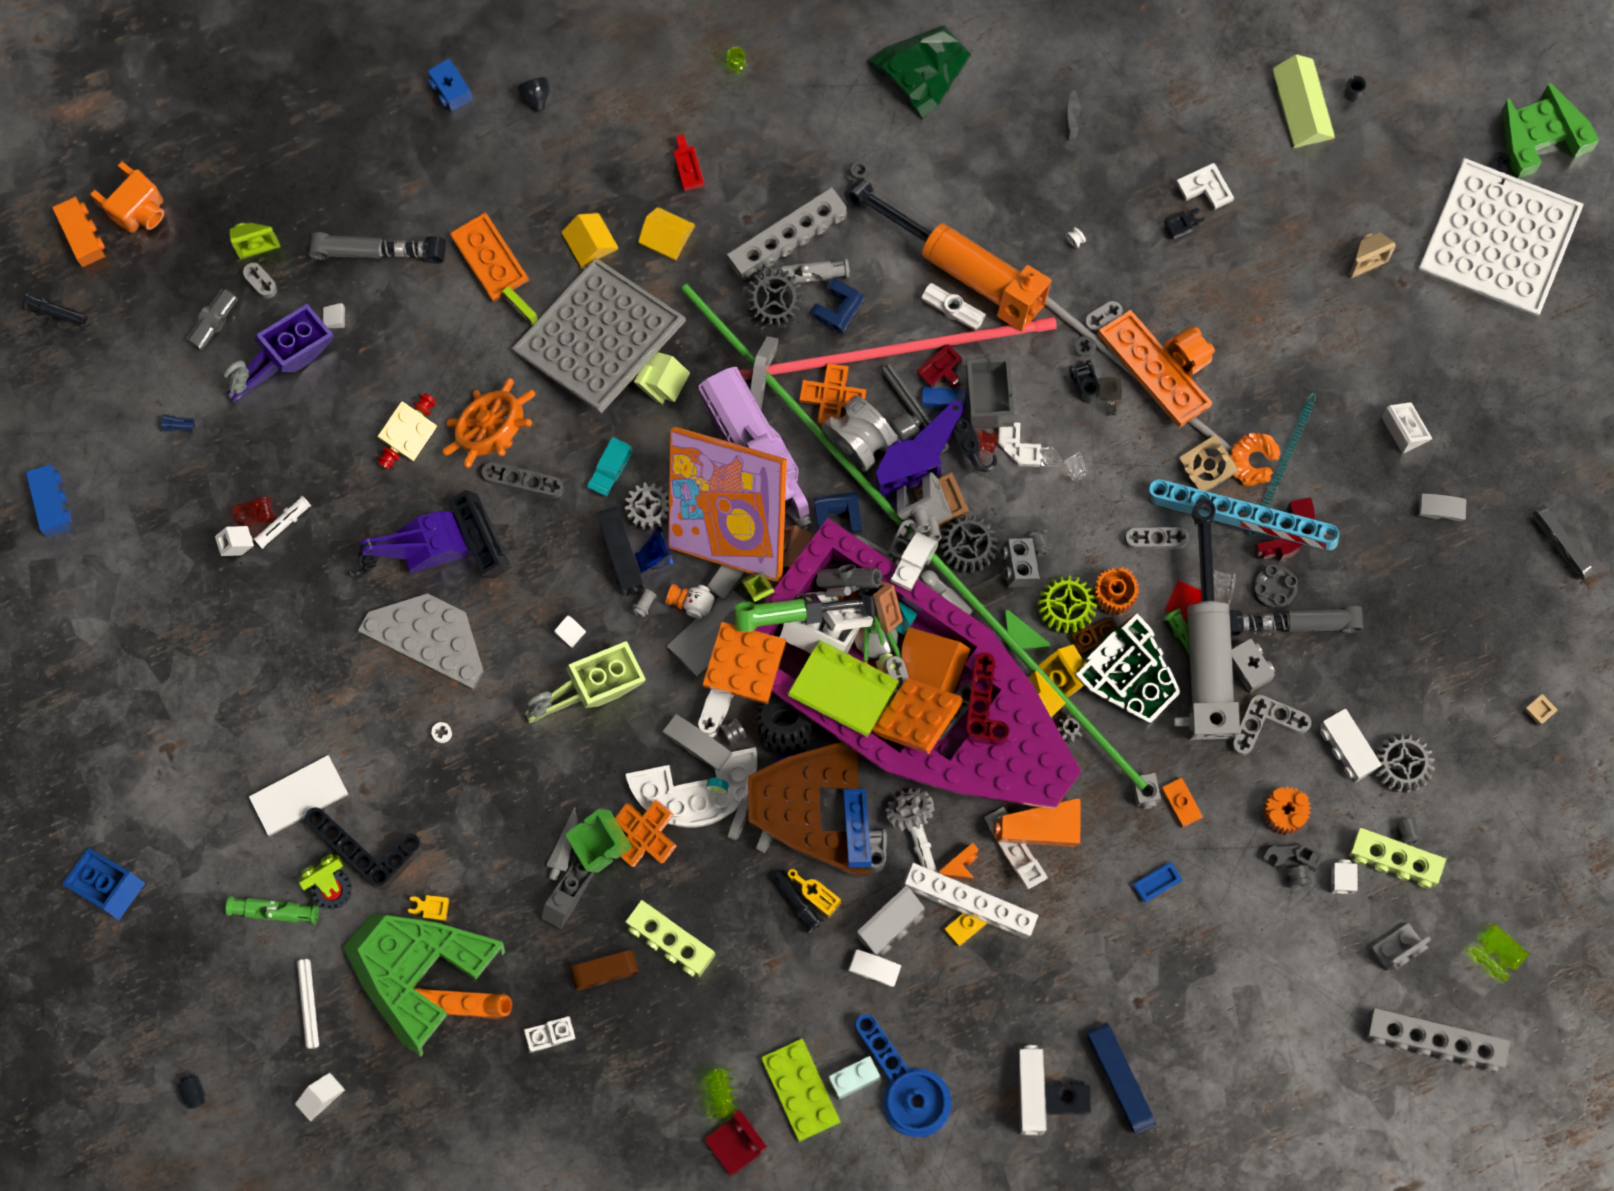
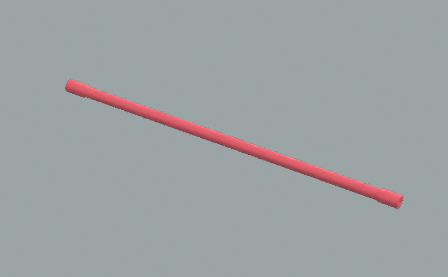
M1055 317L1037 319L1030 322L1022 332L1008 325L772 364L767 371L771 375L825 367L828 363L837 365L945 347L947 344L952 346L1030 332L1055 330L1056 320ZM753 368L739 370L744 380L752 379Z

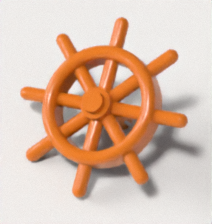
M508 378L505 381L501 391H492L481 395L480 391L475 390L472 394L474 401L465 408L458 419H448L446 422L448 427H455L456 440L443 449V455L448 456L462 447L468 453L463 462L465 468L472 466L476 456L487 455L494 451L499 456H504L506 453L505 449H508L513 444L512 437L516 434L519 427H530L532 425L531 419L523 418L522 405L535 396V391L528 390L516 399L514 395L509 393L514 384L512 378Z

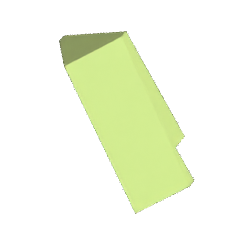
M1294 55L1274 67L1272 71L1278 87L1277 95L1293 147L1334 139L1335 136L1313 59Z

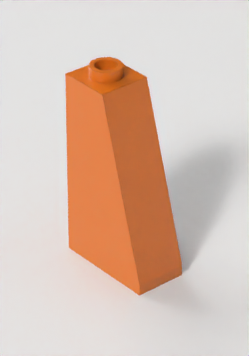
M1080 799L1060 802L1056 809L1039 807L1000 817L996 820L993 827L996 842L1064 847L1077 846L1080 844Z

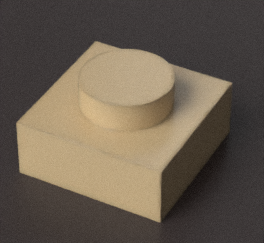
M1541 694L1525 711L1541 726L1557 709Z

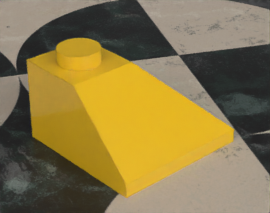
M1074 645L1058 649L1038 665L1068 698L1084 686L1074 675L1083 664V659Z

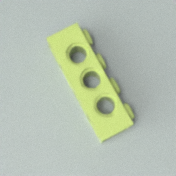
M1359 828L1356 832L1348 856L1353 858L1355 863L1373 865L1377 871L1395 873L1399 879L1417 881L1419 886L1428 889L1434 888L1439 883L1446 858L1363 828ZM1370 847H1376L1380 851V856L1374 857L1371 855ZM1392 855H1398L1401 858L1402 862L1400 865L1392 862ZM1413 863H1420L1423 867V872H1416L1413 869Z
M642 900L626 921L630 933L638 938L642 935L647 939V945L656 951L658 948L663 950L665 958L674 964L676 961L684 966L682 969L692 977L694 974L700 977L715 957L713 950ZM654 922L657 924V929L655 932L649 933L645 930L646 925ZM668 935L676 938L675 943L671 946L663 943L664 938ZM686 948H691L694 951L693 956L689 959L681 956L682 951Z

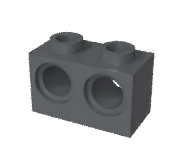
M1033 538L1008 539L1000 548V557L1004 563L1003 576L1007 580V586L1032 587L1040 579Z

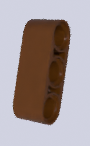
M633 950L570 967L576 990L594 987L639 973Z

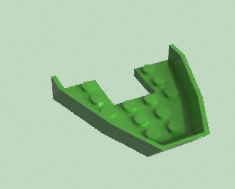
M373 913L343 947L365 992L401 1043L420 1057L423 1054L422 1046L445 1019L447 1012L413 989L439 956H442L476 980L497 953L501 955L505 953L503 942L436 922Z

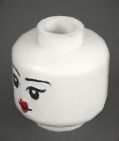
M698 585L697 588L693 587L688 590L683 607L687 615L702 619L703 616L709 615L715 598L710 593L708 587Z

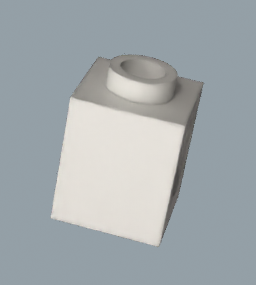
M1338 860L1337 863L1331 866V893L1355 894L1357 892V864H1351L1350 860Z

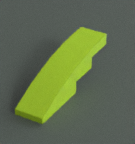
M763 572L741 580L754 602L774 592Z

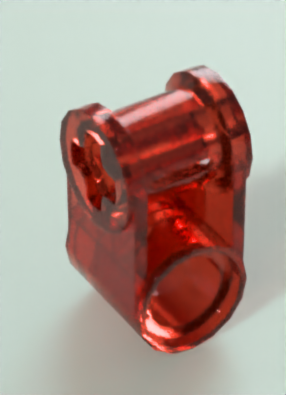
M261 497L253 501L240 503L232 511V515L239 527L267 524L277 519L276 514H273L271 505L273 500L271 497ZM241 513H249L247 518L239 519Z

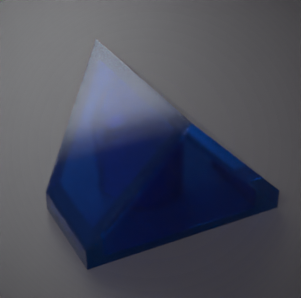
M659 526L642 549L635 553L641 573H647L673 564L672 554L666 537Z

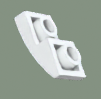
M856 949L848 971L866 979H873L889 987H894L901 965Z
M569 1017L550 1021L547 1024L523 1031L529 1053L575 1039Z

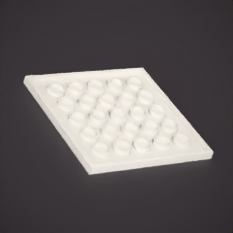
M1464 158L1418 271L1538 317L1584 204ZM1502 178L1505 179V182H1504L1503 185L1497 183V182H1500V183H1501Z

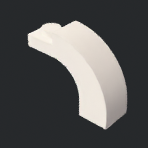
M917 532L901 557L891 582L911 591L924 565L930 563L938 547V541Z

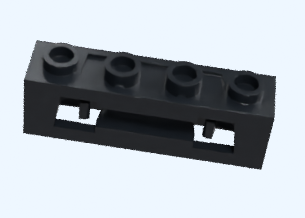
M464 490L448 500L481 574L496 578L511 569V565L479 495Z

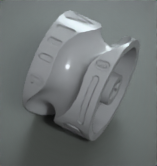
M854 395L844 405L845 416L840 419L830 416L822 424V429L859 471L866 472L875 464L874 452L877 450L887 452L888 447L898 440L882 415L866 400Z

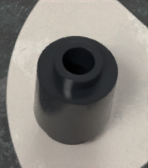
M188 1074L179 1079L181 1083L177 1084L184 1104L188 1106L189 1110L206 1103V1094L199 1076L193 1077V1074Z

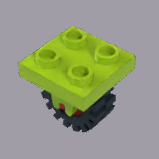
M330 853L320 860L321 863L318 866L313 867L311 865L302 870L299 884L303 890L311 886L312 898L318 906H322L323 909L335 910V908L339 909L348 902V899L351 897L352 884L349 876L342 870H338L343 867L342 859L338 853L334 856Z

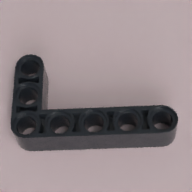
M317 807L311 808L305 815L307 824L374 887L380 890L387 889L423 850V844L417 835L408 833L378 862L322 809ZM315 815H322V820L318 824L312 823ZM337 829V836L332 839L328 838L329 831ZM409 841H417V845L413 850L406 849ZM347 844L354 845L350 853H344L343 851ZM394 857H401V863L398 866H391V860ZM368 858L370 860L369 865L366 868H360V861ZM379 873H385V880L381 883H376V876Z

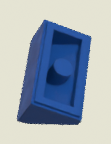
M923 387L922 408L945 409L951 402L959 401L963 405V411H965L966 389Z

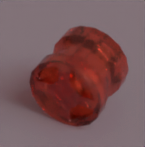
M981 429L979 451L988 450L989 453L994 454L998 433L993 432L991 434Z

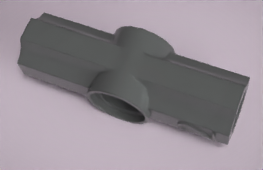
M221 288L209 307L205 306L199 313L198 322L186 338V341L196 349L203 350L215 332L218 333L225 325L226 316L238 300L237 297L228 290Z
M847 564L838 569H820L817 572L816 582L818 587L822 589L849 587L851 592H854L860 588H878L881 585L882 573L877 568H856L854 564Z

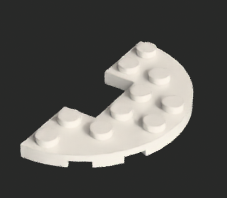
M756 747L731 752L732 756L720 771L715 769L716 778L725 780L729 784L726 794H717L707 790L706 784L708 779L673 786L669 765L628 773L626 778L634 797L646 811L655 800H659L674 813L667 824L686 828L703 827L728 817L739 807L741 799L748 795V776L757 772Z

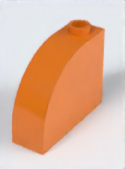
M909 627L902 645V660L911 679L954 693L971 649L961 642Z

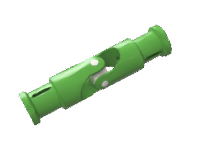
M229 896L226 904V915L238 914L245 915L246 918L294 923L307 921L316 925L319 916V906L315 904L313 906H303L295 902H278L255 898L243 900L234 899L233 896ZM261 907H267V911H264Z

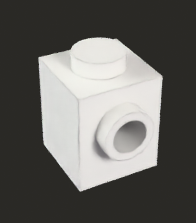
M248 526L226 527L215 536L221 556L243 555L254 546Z

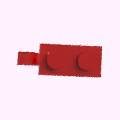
M684 134L677 135L676 141L679 149L674 150V156L684 192L705 187L694 146L687 147Z

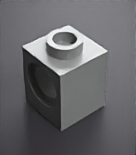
M1156 774L1141 775L1140 777L1148 784L1146 788L1152 791V796H1143L1141 790L1131 781L1137 807L1143 806V809L1154 808L1156 803H1159L1161 800Z

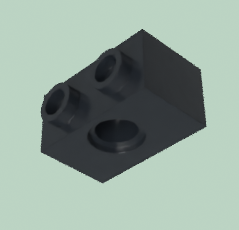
M1048 1081V1085H1044L1045 1115H1089L1091 1113L1090 1085H1085V1081H1071V1085H1062V1081ZM1061 1093H1071L1073 1101L1068 1104L1062 1102L1060 1098Z

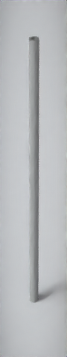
M1047 296L1045 305L1082 336L1092 338L1098 349L1133 376L1100 338ZM1196 417L1189 421L1192 426L1208 439L1216 434ZM1218 436L1227 452H1229L1232 446Z

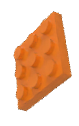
M721 622L703 687L768 704L786 639L754 630L750 632L738 631L735 629V625Z
M907 678L872 730L877 736L929 754L964 701L961 696Z

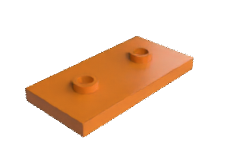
M486 212L449 233L493 302L504 296L502 291L506 287L515 290L529 281L526 273Z

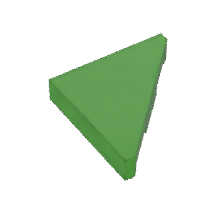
M1009 610L1005 611L1007 632L1024 650L1050 648L1048 641Z

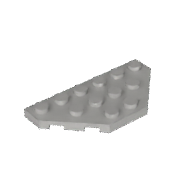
M428 593L368 612L358 630L360 634L474 690L484 672L466 612Z

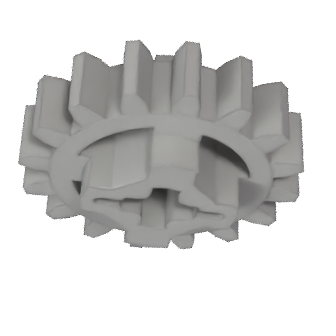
M645 482L643 488L636 485V492L629 491L631 498L625 499L626 504H628L625 507V511L630 512L627 515L628 519H634L633 524L635 526L641 523L642 529L649 525L650 529L653 530V524L661 527V520L668 521L666 514H669V500H667L669 493H663L664 489L662 486L656 489L655 483L648 487ZM651 494L657 495L659 498H655ZM647 503L651 504L650 509H646ZM637 514H642V515L645 516L646 518H642V517H640V516L637 515Z
M912 788L908 790V793L901 791V796L899 797L894 795L895 801L888 802L890 808L886 809L890 824L893 825L894 829L899 827L900 831H903L905 828L911 831L914 826L919 829L921 823H928L926 818H932L931 812L935 811L931 796L928 795L927 791L921 792L920 788L913 792Z

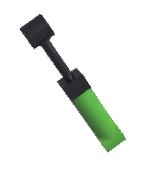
M862 588L859 590L857 599L822 603L816 593L800 594L796 600L754 604L753 601L748 600L734 606L735 629L742 632H750L759 626L805 621L806 624L822 623V612L859 608V613L864 616H876L878 613L873 594L879 589Z

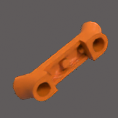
M413 988L445 1010L447 1015L499 1019L508 1016L512 1010V1000L507 994H483Z

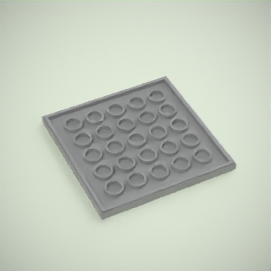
M595 258L513 346L512 350L515 354L602 413L683 325L686 319L683 315Z

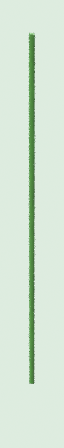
M685 284L681 288L684 294L754 368L755 357L690 286ZM767 371L766 383L900 528L904 520L898 516L897 511ZM906 526L908 528L906 535L909 536L914 530L910 526ZM934 553L931 559L933 565L1033 673L1037 670L1065 701L1064 707L1142 791L1148 784Z

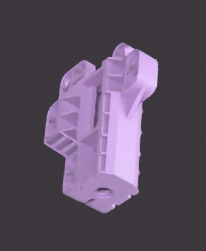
M738 368L725 369L698 385L702 406L720 440L787 459L785 501L789 499L790 504L794 505L799 518L808 515L809 507L807 500L796 482L798 481L799 474L798 467L780 435L768 424Z

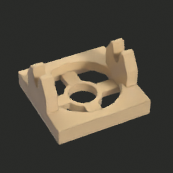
M1216 434L1179 457L1189 477L1199 490L1209 491L1239 472ZM1204 449H1215L1221 454L1216 457L1208 456ZM1199 453L1202 458L1201 466L1194 470L1193 461ZM1207 459H1213L1216 463L1215 468L1211 471H1207L1204 468V462ZM1225 460V469L1220 475L1217 471L1218 465L1221 461ZM1204 472L1211 473L1214 480H1204L1198 476Z

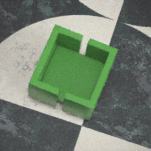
M598 809L584 819L585 823H579L565 834L585 870L588 872H600L613 862L612 858L617 859L632 848L611 810Z

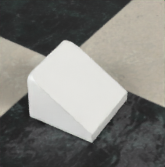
M343 303L323 308V323L327 328H345V307Z
M569 615L554 631L555 635L571 648L586 633Z

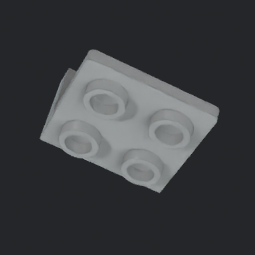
M1408 923L1373 946L1371 950L1386 971L1390 968L1396 971L1410 961L1408 956L1411 955L1412 958H1415L1428 949L1426 944L1431 939L1428 936L1421 941Z

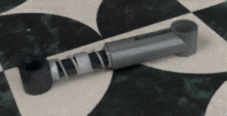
M314 232L310 234L308 256L313 259L325 260L329 257L380 259L383 254L389 257L391 255L396 257L414 255L417 258L423 257L426 262L440 264L445 260L446 240L438 236H429L424 241H419L418 243H414V241L406 243L404 240H397L396 242L395 240L393 242H386L384 240L383 242L381 237L330 236L326 233Z
M1347 606L1341 609L1288 610L1285 615L1280 613L1278 615L1263 613L1258 616H1253L1252 614L1248 616L1247 614H1242L1240 610H1230L1229 614L1231 636L1241 635L1243 631H1249V629L1270 631L1272 628L1274 630L1276 628H1284V630L1287 628L1288 632L1342 631L1346 633L1364 630L1363 613L1360 606Z

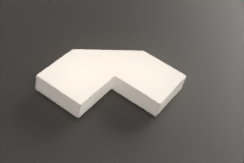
M1014 423V427H998V445L1018 466L1040 467L1041 444L1020 443V423Z

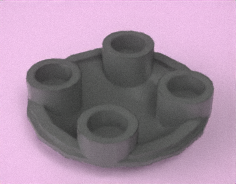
M1271 564L1257 575L1254 583L1255 593L1258 599L1265 605L1273 608L1283 607L1290 604L1296 597L1298 579L1287 568Z

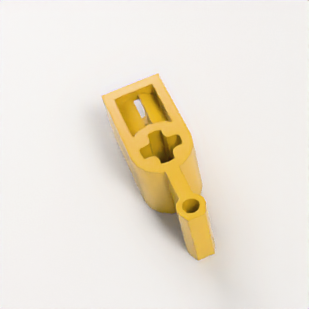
M790 869L788 872L789 880L796 882L802 887L803 898L829 919L841 904V899L815 879L805 881L797 875V871L794 869ZM816 887L817 894L812 893L808 895L807 888L813 889Z

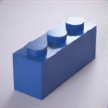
M51 464L26 471L40 531L47 537L71 530L69 522H72V516L69 509L66 510L65 502H68L65 491L61 490L60 483L63 482L60 471L56 470Z

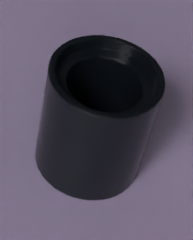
M1357 75L1349 78L1344 90V96L1347 100L1356 102L1362 98L1366 88L1365 79ZM1351 87H1357L1359 90L1355 91Z

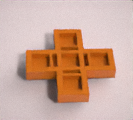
M828 363L824 383L803 380L800 403L820 406L817 426L822 427V424L830 416L840 419L841 411L845 409V403L852 396L857 395L865 400L866 389L846 386L849 366Z
M655 800L644 815L639 813L632 805L626 803L615 819L619 826L628 834L627 839L632 848L620 857L630 866L635 867L645 852L648 851L660 863H664L677 846L661 832L674 813L659 800Z

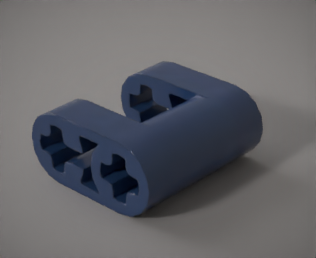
M831 278L825 288L830 294L842 301L835 312L820 304H815L809 315L835 332L843 334L865 300V297L856 289L835 278Z
M857 492L814 498L818 530L826 521L828 515L848 513L851 533L862 532Z

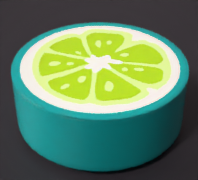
M719 778L707 780V790L717 794H726L728 792L729 784L727 781Z

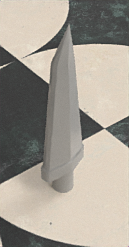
M575 807L546 867L551 868L549 879L557 881L560 871L567 872L572 846L565 834L578 823Z

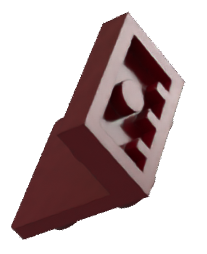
M738 1110L733 1114L732 1119L705 1138L709 1147L731 1176L768 1150L765 1142L741 1110Z

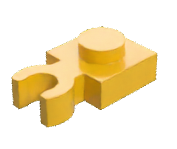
M426 895L424 902L418 897H410V901L417 902L418 907L416 909H408V912L413 915L424 912V919L446 921L450 899Z

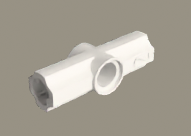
M932 283L927 286L921 298L924 302L942 311L948 319H956L975 331L979 329L986 316L985 313L965 303L959 295L950 294ZM951 304H955L959 308L956 310H952L948 306Z

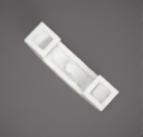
M1004 807L984 817L995 839L996 835L993 833L994 823L1000 817L1008 815ZM997 842L1027 889L1048 879L1026 844Z

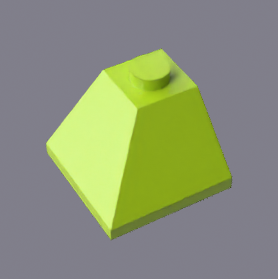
M241 223L230 229L231 243L240 259L281 247L272 227L253 223Z

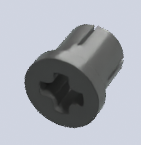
M1408 818L1397 823L1401 835V843L1411 846L1423 841L1422 835L1418 832L1415 819Z

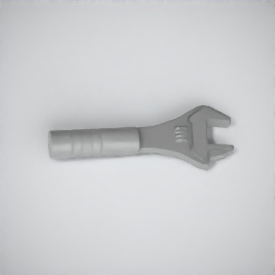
M849 587L829 588L827 592L818 591L806 594L816 593L817 596L827 595L828 597L848 596L851 594V589Z

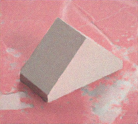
M329 1073L309 1085L296 1102V1106L312 1121L345 1089Z

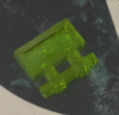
M1496 923L1479 940L1486 948L1481 950L1475 945L1470 951L1477 957L1476 960L1480 964L1484 963L1492 970V974L1496 978L1500 977L1504 982L1511 977L1505 971V968L1508 966L1512 971H1516L1530 955ZM1491 952L1501 960L1499 965L1489 957Z

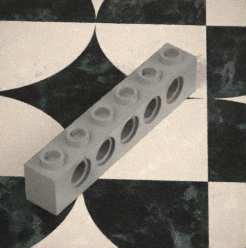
M830 188L728 253V263L741 281L751 279L762 268L772 266L781 256H788L798 245L803 246L814 235L824 233L831 224L841 222L846 215V205L835 190ZM821 211H825L828 213V215L820 216L818 215V213ZM804 222H808L811 224L809 227L801 226V224ZM787 233L793 235V237L789 239L784 238L783 236ZM772 244L775 245L776 248L773 250H769L766 248V246ZM750 256L758 257L756 261H750L748 258Z
M1375 1008L1370 1012L1366 1038L1372 1039L1371 1043L1377 1045L1389 1043L1393 1044L1394 1048L1407 1051L1410 1048L1417 1050L1416 1053L1419 1055L1430 1056L1431 1053L1439 1055L1440 1060L1452 1062L1453 1059L1462 1061V1065L1475 1067L1477 1064L1484 1066L1486 1071L1496 1073L1498 1070L1506 1067L1510 1045L1509 1040ZM1388 1025H1393L1396 1027V1036H1391L1388 1034ZM1411 1030L1419 1033V1042L1411 1040L1409 1035ZM1433 1036L1441 1038V1047H1436L1432 1043ZM1456 1041L1464 1044L1465 1050L1463 1053L1455 1049ZM1478 1047H1484L1487 1050L1486 1058L1478 1055Z

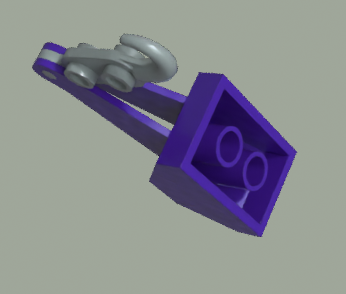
M305 304L256 334L255 342L262 350L247 368L245 362L239 360L226 369L224 377L227 378L229 374L232 375L228 383L229 390L226 393L232 402H237L277 371L296 372L313 362L331 343L334 336L333 333L310 306ZM270 360L272 361L264 369H262Z

